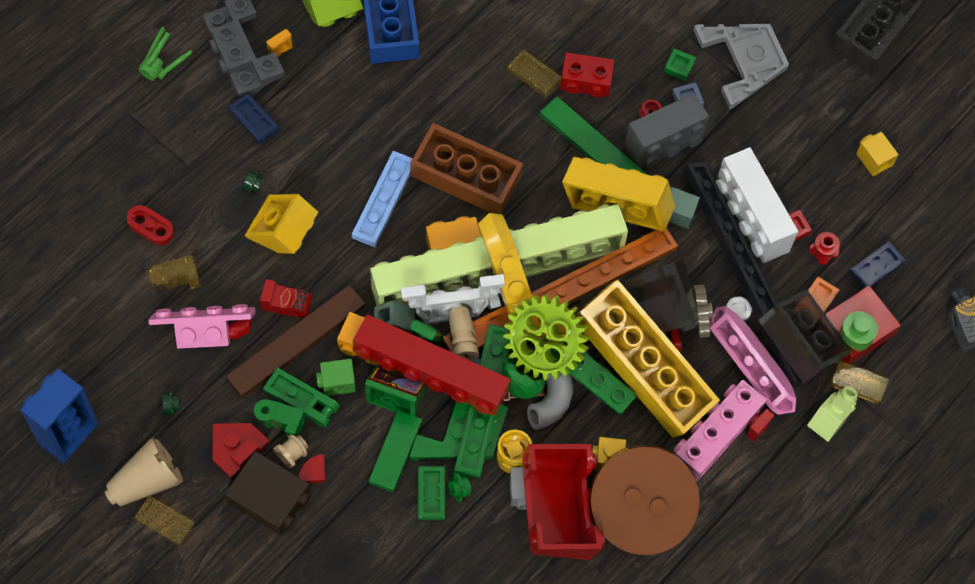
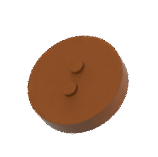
M635 445L614 453L601 465L591 486L590 504L596 525L600 531H603L604 537L619 549L632 554L653 555L673 548L689 534L696 522L699 511V491L693 474L679 457L658 446Z

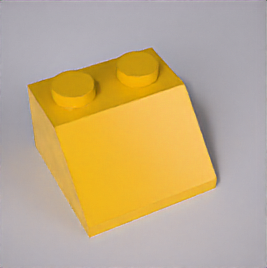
M299 194L268 195L244 236L277 253L295 254L301 247L302 240L307 231L313 226L318 211Z

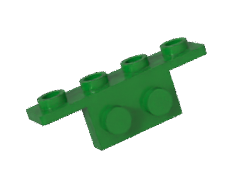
M551 348L552 355L560 359L559 351ZM588 352L581 353L585 358L581 362H577L578 367L575 370L570 369L569 374L616 413L622 414L635 399L636 394L614 377L609 369L598 364Z

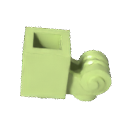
M845 386L837 393L831 394L820 406L807 426L829 442L851 412L856 409L857 391L850 386Z

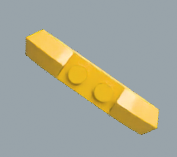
M489 213L478 223V227L494 275L503 274L505 286L499 289L509 315L512 312L516 313L514 308L518 304L523 306L522 301L528 298L532 302V294L503 215ZM533 315V322L540 326L539 318Z

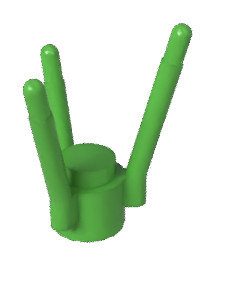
M164 27L160 29L144 61L138 68V71L151 81H154L157 77L162 80L169 71L192 55V51L189 50L163 69L164 63L157 56L170 36L169 32H166L163 36L165 32Z

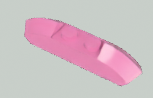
M727 306L716 307L713 318L709 320L711 331L755 390L767 399L766 404L770 410L778 415L795 412L796 396L788 378L753 331Z

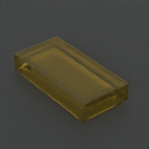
M522 50L508 65V71L544 97H547L561 81L560 75L525 50Z
M839 361L830 386L842 390L845 386H850L857 391L858 397L880 404L889 379Z
M148 496L134 517L135 521L180 547L195 526L194 521L151 496Z

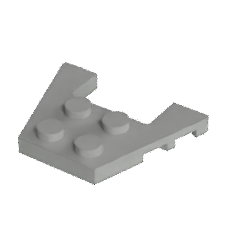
M704 24L694 26L693 31L701 48L721 42L726 43L743 79L722 86L721 92L729 109L737 106L788 69L789 63L770 24H739V27H724L723 24H718V27H704Z

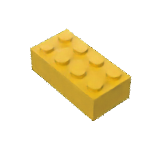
M573 157L562 181L572 208L589 212L597 210L602 205L609 204L613 206L619 204L625 222L664 232L675 209L668 180L659 175L650 176L642 174L635 169L626 170L618 168L614 164L598 163L590 158L581 159Z

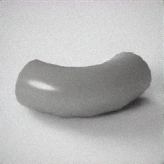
M561 373L560 377L556 380L551 374L547 379L546 396L542 401L529 405L527 417L531 427L535 430L543 429L559 421L568 410L573 395V383L570 374L564 376Z

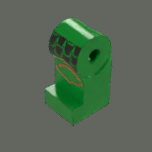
M268 399L260 400L254 406V415L259 426L263 428L275 427L284 430L287 439L291 434L295 437L300 435L306 420L304 410Z

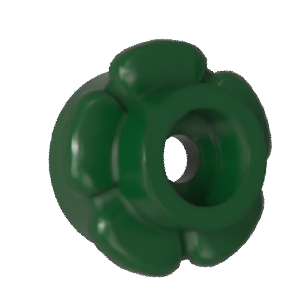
M249 170L241 188L248 191L247 194H250L251 191L257 192L262 178L258 177L259 171L255 173Z
M169 390L170 393H162L163 414L174 416V411H179L178 395H173L172 390Z

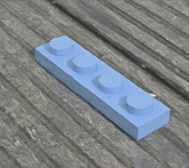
M392 151L352 232L353 239L376 247L410 177V162L413 158Z

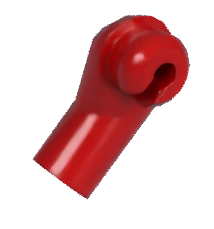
M252 319L237 320L228 325L230 339L235 340L248 334L251 330Z

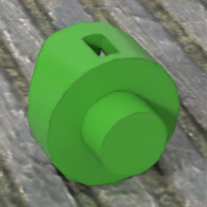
M859 311L850 313L840 328L843 340L855 351L867 349L878 333V325L875 319L870 314Z

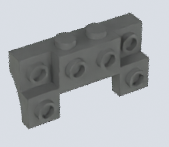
M251 0L224 1L225 7L202 16L211 40H209L210 47L214 54H219L220 59L218 63L223 74H228L240 99L247 93L254 96L266 85L285 77V74L275 52L256 59L241 27V24L257 17Z

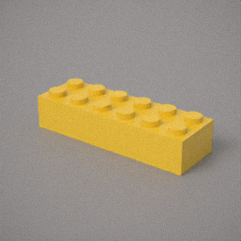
M618 279L603 289L575 314L576 317L584 316L579 323L580 325L588 326V328L583 333L589 336V340L672 438L686 433L720 401Z

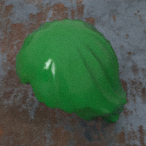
M508 356L503 360L502 368L504 371L503 375L511 379L510 394L519 399H531L540 394L545 386L543 374L541 373L536 379L533 377V370L525 374V365L522 364L516 367L515 365L519 359L517 357L509 358Z

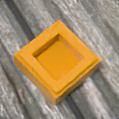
M287 29L266 41L268 54L275 52L277 57L293 47L292 36Z

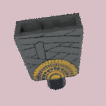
M961 287L951 294L957 305L949 312L948 319L962 352H965L975 347V296L971 298L965 287Z

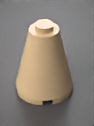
M153 437L106 484L108 490L105 491V495L113 505L117 503L119 506H123L175 487L183 482V477L178 467L174 469L171 462L173 459L158 439Z

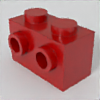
M566 53L560 90L571 94L584 93L590 94L593 97H609L614 60Z

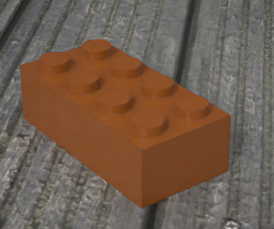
M432 123L410 162L411 177L485 211L501 215L521 180L523 163L435 123Z

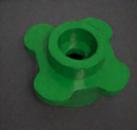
M458 472L454 473V477L449 479L448 489L451 496L455 497V500L459 503L462 502V497L471 494V486L466 475L460 476Z

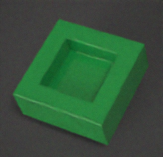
M674 48L664 68V73L687 81L695 64L696 57Z

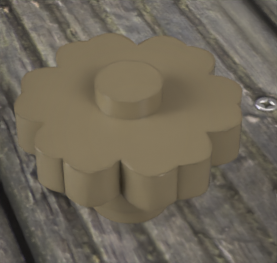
M694 285V299L681 300V303H675L676 322L684 326L697 325L699 338L710 337L709 318H713L712 303H707L705 286Z

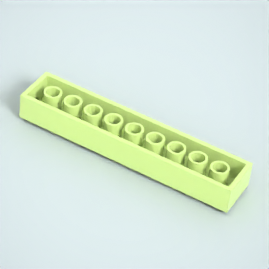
M606 204L598 207L597 210L589 212L579 211L570 217H555L547 223L539 225L532 223L520 230H509L526 277L601 258L625 246L628 234L619 204L613 206ZM482 237L465 244L462 242L455 243L449 248L442 250L431 249L423 255L415 257L408 255L392 263L381 262L370 268L371 289L376 306L392 300L409 306L408 301L402 300L401 288L425 285L426 295H430L431 292L443 290L445 293L454 292L461 287L476 289L479 288L480 277L494 275Z

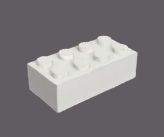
M747 148L723 158L716 183L721 193L725 195L731 213L738 218L741 232L744 236H748L754 255L756 257L759 256L762 263L789 253L798 230L752 149Z

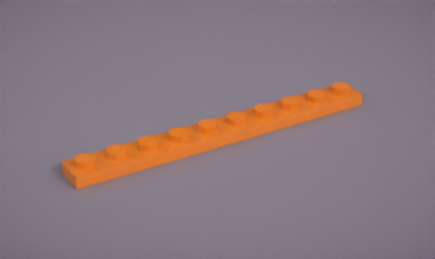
M667 228L665 232L655 230L531 292L532 297L538 294L540 299H542V296L548 294L550 301H552L558 295L559 304L564 303L566 300L571 304L613 283L617 279L676 251L678 245ZM505 306L473 322L474 337L477 339L478 350L484 348L489 324L504 327L506 323L511 322ZM451 333L443 337V342L450 352H452L451 342L453 341Z

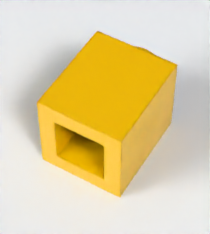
M882 131L874 136L869 134L860 141V146L856 153L873 177L892 167L899 155Z

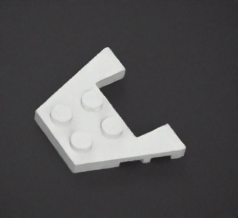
M503 274L480 277L479 288L476 289L461 287L454 292L445 293L443 290L431 292L430 295H426L425 285L401 288L402 300L408 301L409 307L415 308L417 315L426 324L449 321V311L459 306L467 307L471 318L478 317L488 306L489 297H495L497 295L496 289L498 287L503 288L505 281Z

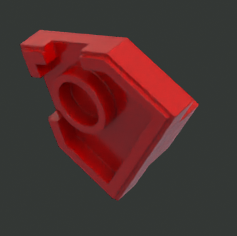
M251 423L213 424L212 460L231 480L241 472L255 451L260 453L270 444V441Z

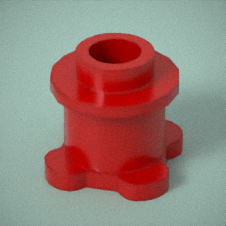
M820 233L815 239V244L810 245L809 253L815 255L820 265H826L828 260L838 257L840 241L833 233Z

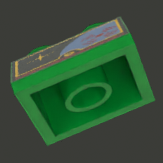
M377 365L365 383L366 402L395 413L399 410L416 417L426 394V384L420 381L408 380L396 370H386Z

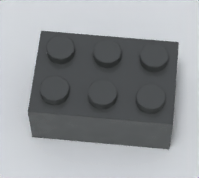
M695 93L690 94L629 123L624 147L640 169L646 166L647 168L653 167L667 156L674 157L682 149L688 146L695 147L700 144L705 134L709 115Z

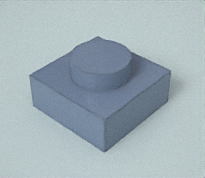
M696 82L673 88L672 95L675 102L695 93L702 106H704V101Z

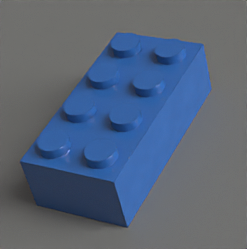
M362 0L371 64L419 59V38L413 0Z
M59 369L54 374H49L43 380L41 388L35 395L32 394L27 397L21 409L38 444L63 464L99 424L83 387Z

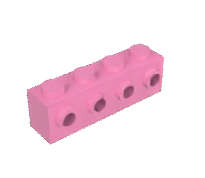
M744 380L737 386L732 384L723 395L726 399L721 404L717 403L707 412L709 417L704 423L701 420L698 421L690 431L693 435L687 441L682 439L673 450L676 452L675 455L689 468L696 482L748 426L747 424L751 418L763 409L767 401L765 397Z

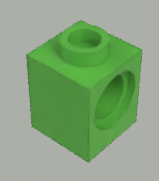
M352 359L320 363L321 372H317L316 376L318 388L324 389V395L331 396L356 392Z

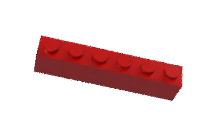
M368 314L353 339V351L360 358L374 360L386 370H396L402 373L408 380L420 381L426 384L429 389L435 392L442 391L459 403L466 402L483 414L490 413L496 416L509 391L511 379Z

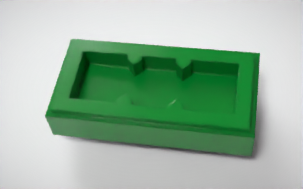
M413 320L410 329L418 333L416 337L430 343L431 341L441 343L445 336L441 331L419 320Z
M418 466V520H445V466Z

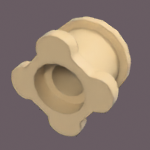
M291 434L285 443L275 446L273 451L282 461L283 465L289 469L295 466V461L301 456H307L306 449L308 445L301 436L295 437Z

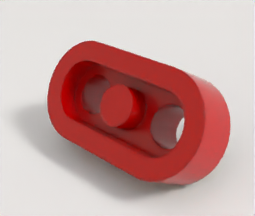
M142 205L134 206L128 211L127 222L131 230L156 245H166L171 242L174 237V229L169 220ZM139 219H144V220H145V221H144L143 223H141V224L137 223V220H139ZM161 231L166 232L164 236H158L157 234Z

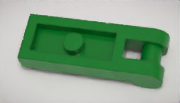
M278 367L263 388L264 393L283 404L304 410L306 417L323 428H326L330 422L329 417L331 414L336 413L340 407L335 400ZM318 403L324 406L321 412L314 409Z

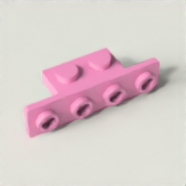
M246 304L234 305L232 309H222V306H210L206 310L187 307L179 312H171V309H159L148 320L149 325L174 324L177 349L229 346L228 320L252 319L256 311L255 307L248 308Z

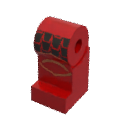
M266 279L260 298L261 310L287 316L306 317L312 295L301 289L276 285L275 281Z

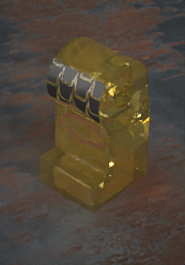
M192 255L157 264L148 273L150 283L156 292L165 293L172 287L189 283L191 289L201 287Z

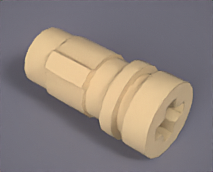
M463 306L452 308L449 311V325L451 337L453 338L451 342L452 353L473 362L479 358L477 339L474 337V325L469 309Z

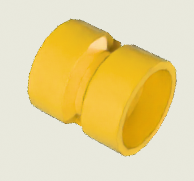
M515 429L505 432L500 437L496 458L499 467L506 473H510V469L513 467H522L523 452L528 444H532L530 437L526 433Z

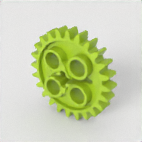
M537 294L532 297V302L528 298L522 301L523 306L518 304L514 308L516 313L512 312L508 315L512 322L504 325L505 328L510 330V332L503 335V338L510 339V343L505 348L513 349L514 351L510 354L509 358L517 357L519 360L515 366L525 365V374L533 370V377L535 379L541 373L544 380H547L551 374L555 380L560 377L561 373L567 376L570 373V369L575 370L578 367L577 362H581L585 358L581 353L588 350V347L582 344L589 340V336L582 334L588 326L580 325L579 323L584 316L576 317L574 314L577 307L569 310L567 308L568 300L559 304L558 295L552 301H550L548 294L542 296V299ZM533 315L540 318L541 326H537L533 322ZM557 323L565 326L566 334L558 331ZM526 340L534 343L535 351L527 347ZM551 348L559 351L560 359L552 355Z

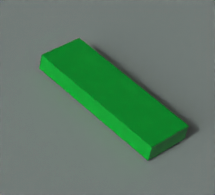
M399 410L397 411L370 476L369 484L394 493L422 424L421 418Z

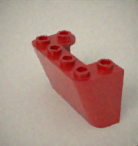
M528 444L523 452L522 467L531 553L541 556L591 560L602 550L605 543L604 533L600 531L598 526H594V517L589 509L591 489L587 487L586 478L590 475L592 469L596 467V455L592 453L591 444Z

